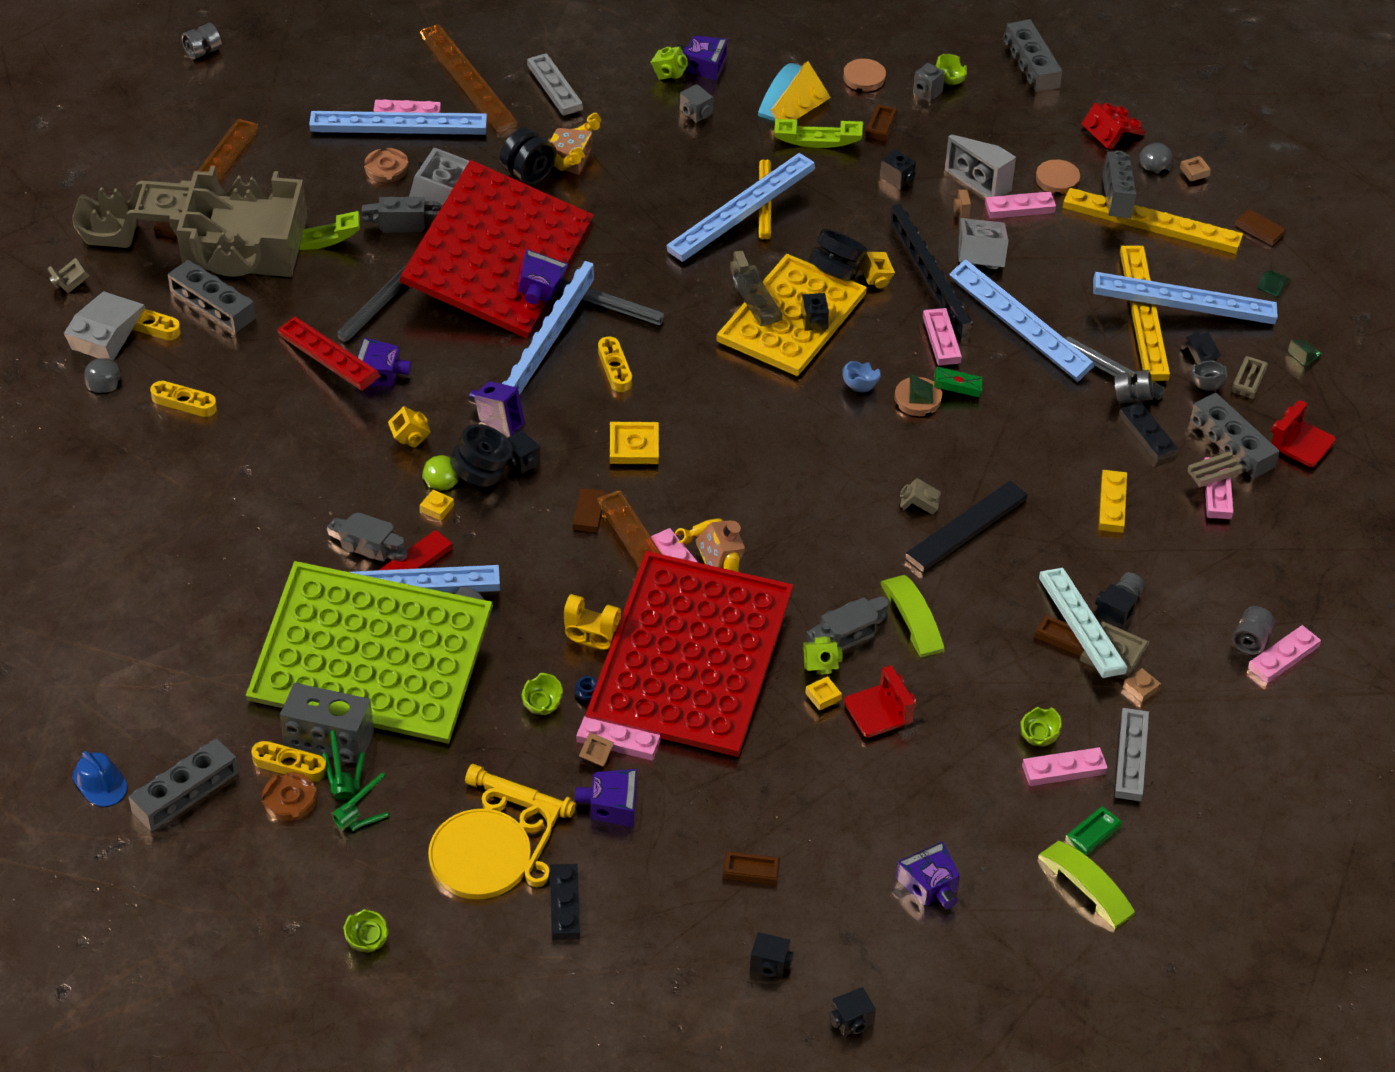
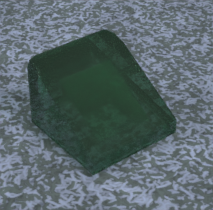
M1270 270L1263 273L1258 288L1274 296H1279L1291 279Z
M1306 340L1290 341L1288 352L1303 365L1317 359L1322 354Z
M910 375L909 403L933 404V384L917 376Z

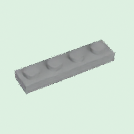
M547 53L527 59V66L563 116L583 110L582 101Z
M1122 709L1115 798L1142 801L1149 711Z

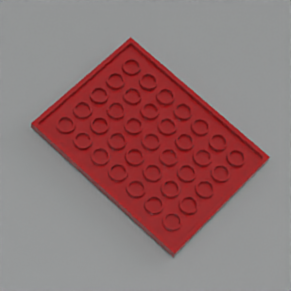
M470 160L401 274L399 282L528 339L547 302L539 299L538 303L530 304L525 300L526 294L518 291L520 269L526 249L568 264L590 225L593 214Z
M645 551L585 714L586 717L660 735L661 739L739 757L793 592V584Z

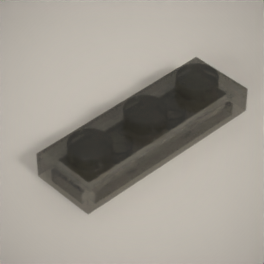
M754 269L733 275L734 285L760 327L782 321L780 309Z

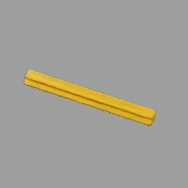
M762 159L759 162V180L771 173L770 160ZM771 200L759 208V238L761 240H769L771 238Z

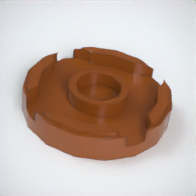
M289 772L281 777L279 774L268 781L262 791L265 810L269 815L278 820L293 821L303 818L314 809L317 802L314 783L310 778L300 773Z

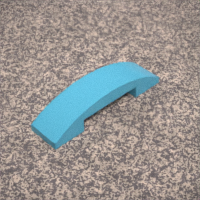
M789 63L778 73L762 101L758 116L775 121L770 110L782 93L786 91L802 66Z

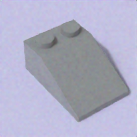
M952 134L948 136L945 171L985 198L1005 196L1011 192L1016 161L1014 155L997 145Z
M433 148L414 177L409 197H425V201L439 202L443 206L469 160Z
M960 218L959 262H963L966 259L974 266L981 264L989 269L1005 267L1008 247L1005 223Z
M103 291L75 314L65 330L64 335L70 348L96 358H108L114 361L144 311L145 305Z

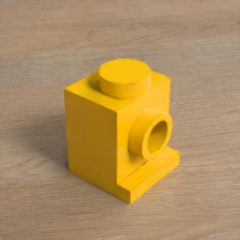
M867 252L864 260L858 264V268L862 270L868 285H875L876 288L887 286L895 274L886 252Z

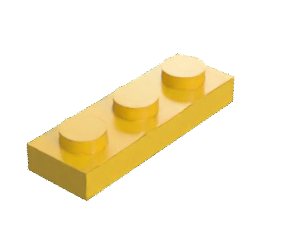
M1102 471L1099 530L1124 532L1127 472Z

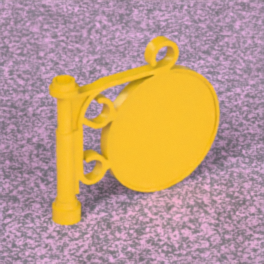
M471 764L466 773L465 784L474 787L478 785L485 786L486 791L482 795V806L484 809H471L460 812L447 819L438 827L430 841L428 853L433 876L444 889L454 895L467 899H489L502 895L514 888L524 876L526 882L532 887L546 885L550 878L549 867L537 860L551 835L552 827L559 814L562 818H571L576 809V802L572 801L570 797H566L562 801L539 793L538 790L489 774L484 770V767ZM491 797L502 799L496 805H491L487 802ZM506 800L527 807L520 814V823L511 816L501 812L506 807ZM540 813L547 822V828L531 857L527 833H537L543 828V820L540 819L536 824L531 825L527 824L525 819ZM535 864L537 870L545 873L543 877L538 879L530 876Z

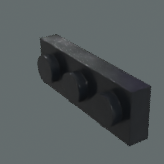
M1141 402L1120 408V418L1156 463L1177 456L1178 447Z
M551 864L552 940L580 939L578 864Z

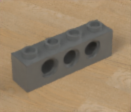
M1031 19L1007 23L1006 33L1003 36L1004 43L1009 46L1013 58H1016L1020 69L1026 74L1029 84H1032L1036 92L1060 88L1063 71Z
M1107 151L1102 177L1108 215L1131 218L1136 199V189L1130 155L1123 151Z
M187 260L168 273L171 292L232 332L237 333L256 319L255 305L249 297H245L236 291L234 287L228 286L217 276L211 275L200 265Z
M1217 393L1194 403L1190 419L1193 424L1219 446L1224 453L1231 451L1233 454L1232 458H1236L1238 465L1241 464L1243 471L1247 472L1253 479L1276 467L1279 450Z
M217 738L208 744H204L199 750L187 758L181 759L175 766L164 773H160L154 780L136 789L129 795L131 812L151 832L239 774L236 756Z

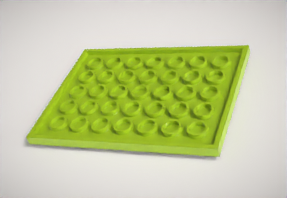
M294 561L247 690L246 699L247 701L283 708L294 683L371 699L373 728L449 744L493 608L492 602ZM336 701L329 706L328 710L334 716H342L349 711L350 706L344 701ZM309 702L308 705L318 706L319 703Z

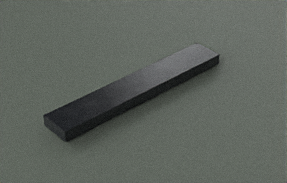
M1008 481L906 552L905 559L920 571L925 572L1025 502L1028 494L1012 481Z

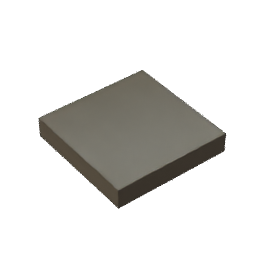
M1102 621L1101 627L1127 665L1126 674L1116 675V677L1126 680L1131 676L1147 650L1149 641ZM1084 650L1080 661L1095 667Z

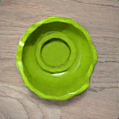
M942 54L938 57L936 67L945 71L944 84L958 85L966 79L967 66L964 65L963 67L961 65L960 57L952 54Z
M444 455L434 456L425 463L422 472V480H425L428 488L439 491L450 490L458 483L460 478L451 466L450 457Z
M539 673L536 678L528 680L524 685L521 694L523 705L533 714L547 715L558 708L562 699V684L554 675Z
M1036 707L1024 715L1020 724L1021 735L1033 746H1048L1054 743L1061 733V716L1052 707L1050 709Z
M366 909L354 915L350 914L343 927L345 939L350 946L364 953L373 952L383 946L389 933L386 920L378 912Z

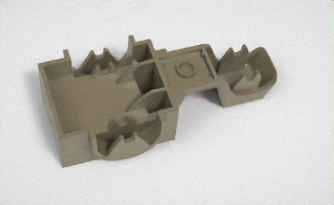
M211 166L209 172L194 171L191 181L181 180L180 183L139 181L136 183L133 195L128 201H126L117 188L114 189L113 195H107L104 188L101 187L97 194L99 202L87 195L81 194L73 213V225L88 245L128 248L131 246L139 220L170 222V226L178 237L182 264L190 260L194 264L200 265L204 270H210L224 276L234 277L246 274L292 277L303 230L307 221V210L303 180L279 178V171H274L271 180L273 193L268 196L254 177H250L249 183H244L241 180V176H238L227 193L217 180L215 166Z

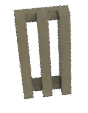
M1245 356L1232 385L1231 392L1236 393L1238 390L1241 391L1240 395L1243 396L1248 393L1250 394L1249 398L1254 399L1267 370L1268 363ZM1251 363L1253 364L1244 385L1240 384L1248 364ZM1261 366L1253 387H1249L1257 367Z
M1230 451L1188 466L1187 471L1198 486L1203 487L1242 474L1243 466L1241 464L1238 465V460L1232 458L1233 454Z

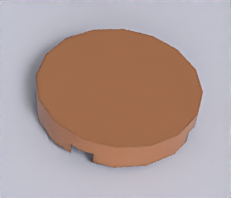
M856 59L847 63L844 67L843 80L852 89L857 90V88L863 89L862 91L869 92L877 90L884 84L886 70L877 61Z
M387 148V151L377 149L368 154L364 162L367 176L380 183L398 181L405 177L409 169L407 156L400 150Z
M1059 159L1048 160L1038 166L1036 182L1041 189L1055 194V191L1067 194L1069 188L1076 189L1078 187L1081 175L1079 169L1068 161Z
M911 377L901 381L896 386L894 400L902 412L913 416H926V413L931 412L932 414L941 406L942 391L939 388H935L934 381L930 379Z

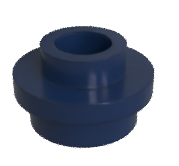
M592 676L581 677L575 684L576 696L581 700L590 701L598 682L597 679Z

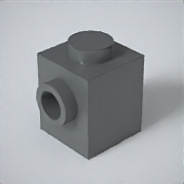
M926 63L915 72L913 93L931 102L943 92L945 71L930 63Z
M696 84L680 92V110L693 121L698 122L713 114V97Z

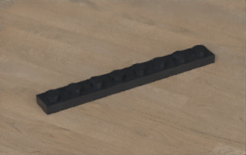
M901 204L892 205L890 223L941 308L947 309L952 327L960 341L970 340V332L973 329L971 317L967 316L962 302L958 301L953 287L948 284L944 272L937 266L935 257L931 256L928 251L927 243L922 241L919 236L918 228L912 224L909 213L905 212Z

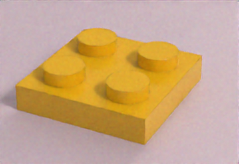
M610 422V464H659V422Z

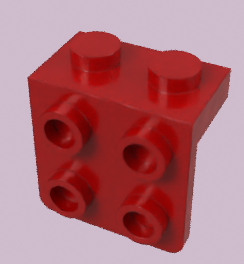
M1095 102L1081 123L1106 148L1112 150L1124 132L1142 136L1146 133V130L1141 127L1143 124L1139 120L1128 115L1129 111L1120 105L1114 107L1107 102L1104 104Z
M1298 400L1293 407L1289 406L1283 419L1281 421L1277 420L1271 430L1274 433L1272 444L1285 455L1309 467H1315L1334 445L1336 438L1303 421L1308 404Z
M892 665L882 668L880 685L848 695L844 699L846 708L862 734L867 738L913 723L914 709L917 706L914 695L908 692L902 676L896 673Z

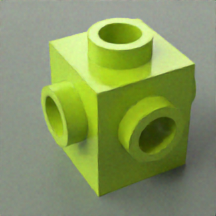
M680 46L673 48L665 47L658 50L651 61L659 80L677 79L683 75L684 70L688 66L687 58Z
M829 636L815 637V642H803L804 668L807 671L816 670V674H831L832 669H839L838 662H842L841 646L837 647V642L834 640L830 641ZM826 652V656L821 659V654Z

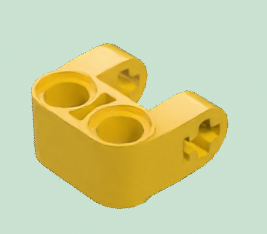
M570 594L564 608V624L567 637L572 641L602 650L610 648L621 619V609L607 604L603 613L585 609L583 597Z

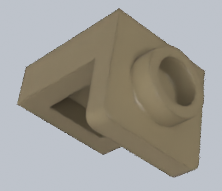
M743 250L734 252L733 262H730V268L738 286L745 287L760 284L761 278L756 266H749Z
M77 258L73 259L58 272L52 266L47 268L52 275L49 278L56 288L62 287L67 293L71 292L90 276Z
M916 478L910 485L907 484L903 487L900 493V507L905 510L913 503L930 514H934L939 507L941 492Z

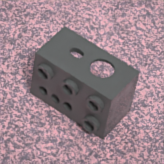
M294 683L280 713L284 746L320 756L323 753H327L328 758L334 759L330 734L334 730L336 732L340 761L344 763L357 764L360 752H366L374 733L371 699ZM344 701L350 706V709L345 715L334 716L329 712V706L333 702ZM309 702H318L319 705H318V706H311V705H308V703H309Z

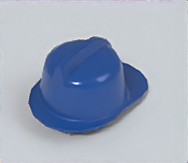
M87 751L82 753V758L78 761L73 771V780L86 799L94 805L106 807L117 804L124 798L127 792V782L122 773L105 754L100 752L88 753Z

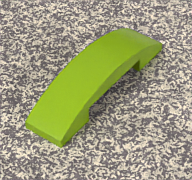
M775 119L774 137L803 147H839L862 139L863 122L841 121V128L797 126V120Z
M359 211L336 215V223L304 229L299 250L320 249L351 237L360 230Z
M906 575L881 581V586L890 602H895L911 631L910 639L920 658L944 652L943 641L934 617L916 585Z
M1057 841L1039 854L1038 858L1056 875L1062 872L1097 905L1095 911L1114 929L1135 915L1133 907L1112 879L1079 850L1064 842Z

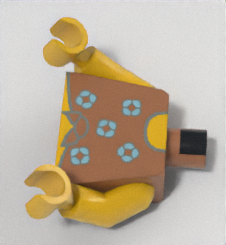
M598 113L589 115L587 122L578 128H558L551 139L546 138L556 147L557 156L553 166L559 171L566 170L574 174H580L592 150V129L596 131L601 125L602 119Z
M720 518L710 519L694 525L692 530L679 528L675 531L676 535H684V538L678 541L681 544L689 545L693 542L694 537H697L695 542L705 564L739 571V564L745 552V546L739 535L741 526L736 521H723Z

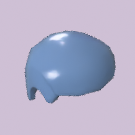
M850 361L844 366L842 375L847 386L853 391L869 392L878 383L881 372L880 369L873 371L869 362L861 364L857 361Z

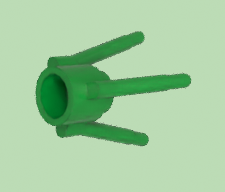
M332 730L330 734L336 772L335 778L327 753L322 754L326 762L331 795L339 800L350 799L355 796V791L360 790V777L365 753L360 752L354 779L350 773H342L336 732Z
M381 773L350 801L331 813L334 822L342 831L349 827L353 832L359 827L389 817V813L385 812L357 821L360 813L354 805L385 778V773Z

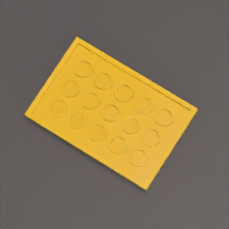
M786 254L717 333L716 341L795 376H799L866 295L867 287L854 281L831 275L811 263ZM825 293L829 309L828 329L805 331L801 315L802 294Z

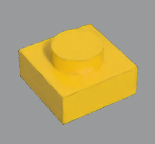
M432 490L420 504V512L442 521L453 508L454 498Z
M828 676L806 686V695L819 711L842 700V693Z

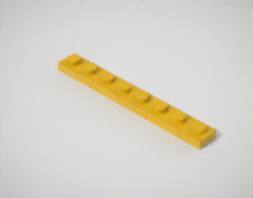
M1069 188L1063 202L1064 209L1237 254L1243 237V233L1138 205H1134L1131 218L1109 216L1106 197Z
M1121 246L1120 256L1124 276L1151 281L1144 246ZM1129 300L1143 370H1150L1152 381H1169L1170 372L1156 304Z

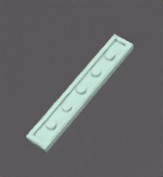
M1064 568L1041 571L1040 581L1101 677L1106 678L1126 674L1127 665Z

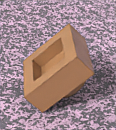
M1201 156L1181 161L1180 169L1190 181L1210 176L1211 169Z
M967 189L958 190V197L954 199V212L958 213L959 219H969L971 202Z
M1143 668L1126 679L1123 684V688L1141 703L1158 692L1161 683Z
M589 732L579 758L604 768L614 742Z

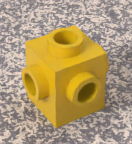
M405 406L388 421L394 439L403 445L407 444L416 448L431 433L427 417L423 413L415 412Z

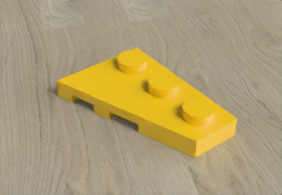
M809 61L803 64L800 68L801 70L790 82L791 84L786 91L782 93L770 111L775 119L797 120L831 98Z

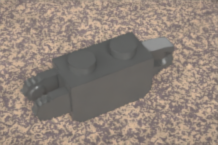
M379 197V203L362 205V221L379 223V229L384 233L422 232L425 229V224H432L442 204L434 201H425V197Z
M358 512L351 514L347 520L334 518L327 526L328 535L340 540L342 548L349 552H355L385 562L387 558L399 562L407 558L408 551L403 548L405 539L394 533L392 523Z
M880 596L867 601L863 597L856 601H851L836 610L828 611L821 616L819 625L807 631L806 639L808 642H815V637L829 636L830 641L834 640L837 642V647L841 646L842 650L875 636L877 624L885 621V619L887 620L888 599Z

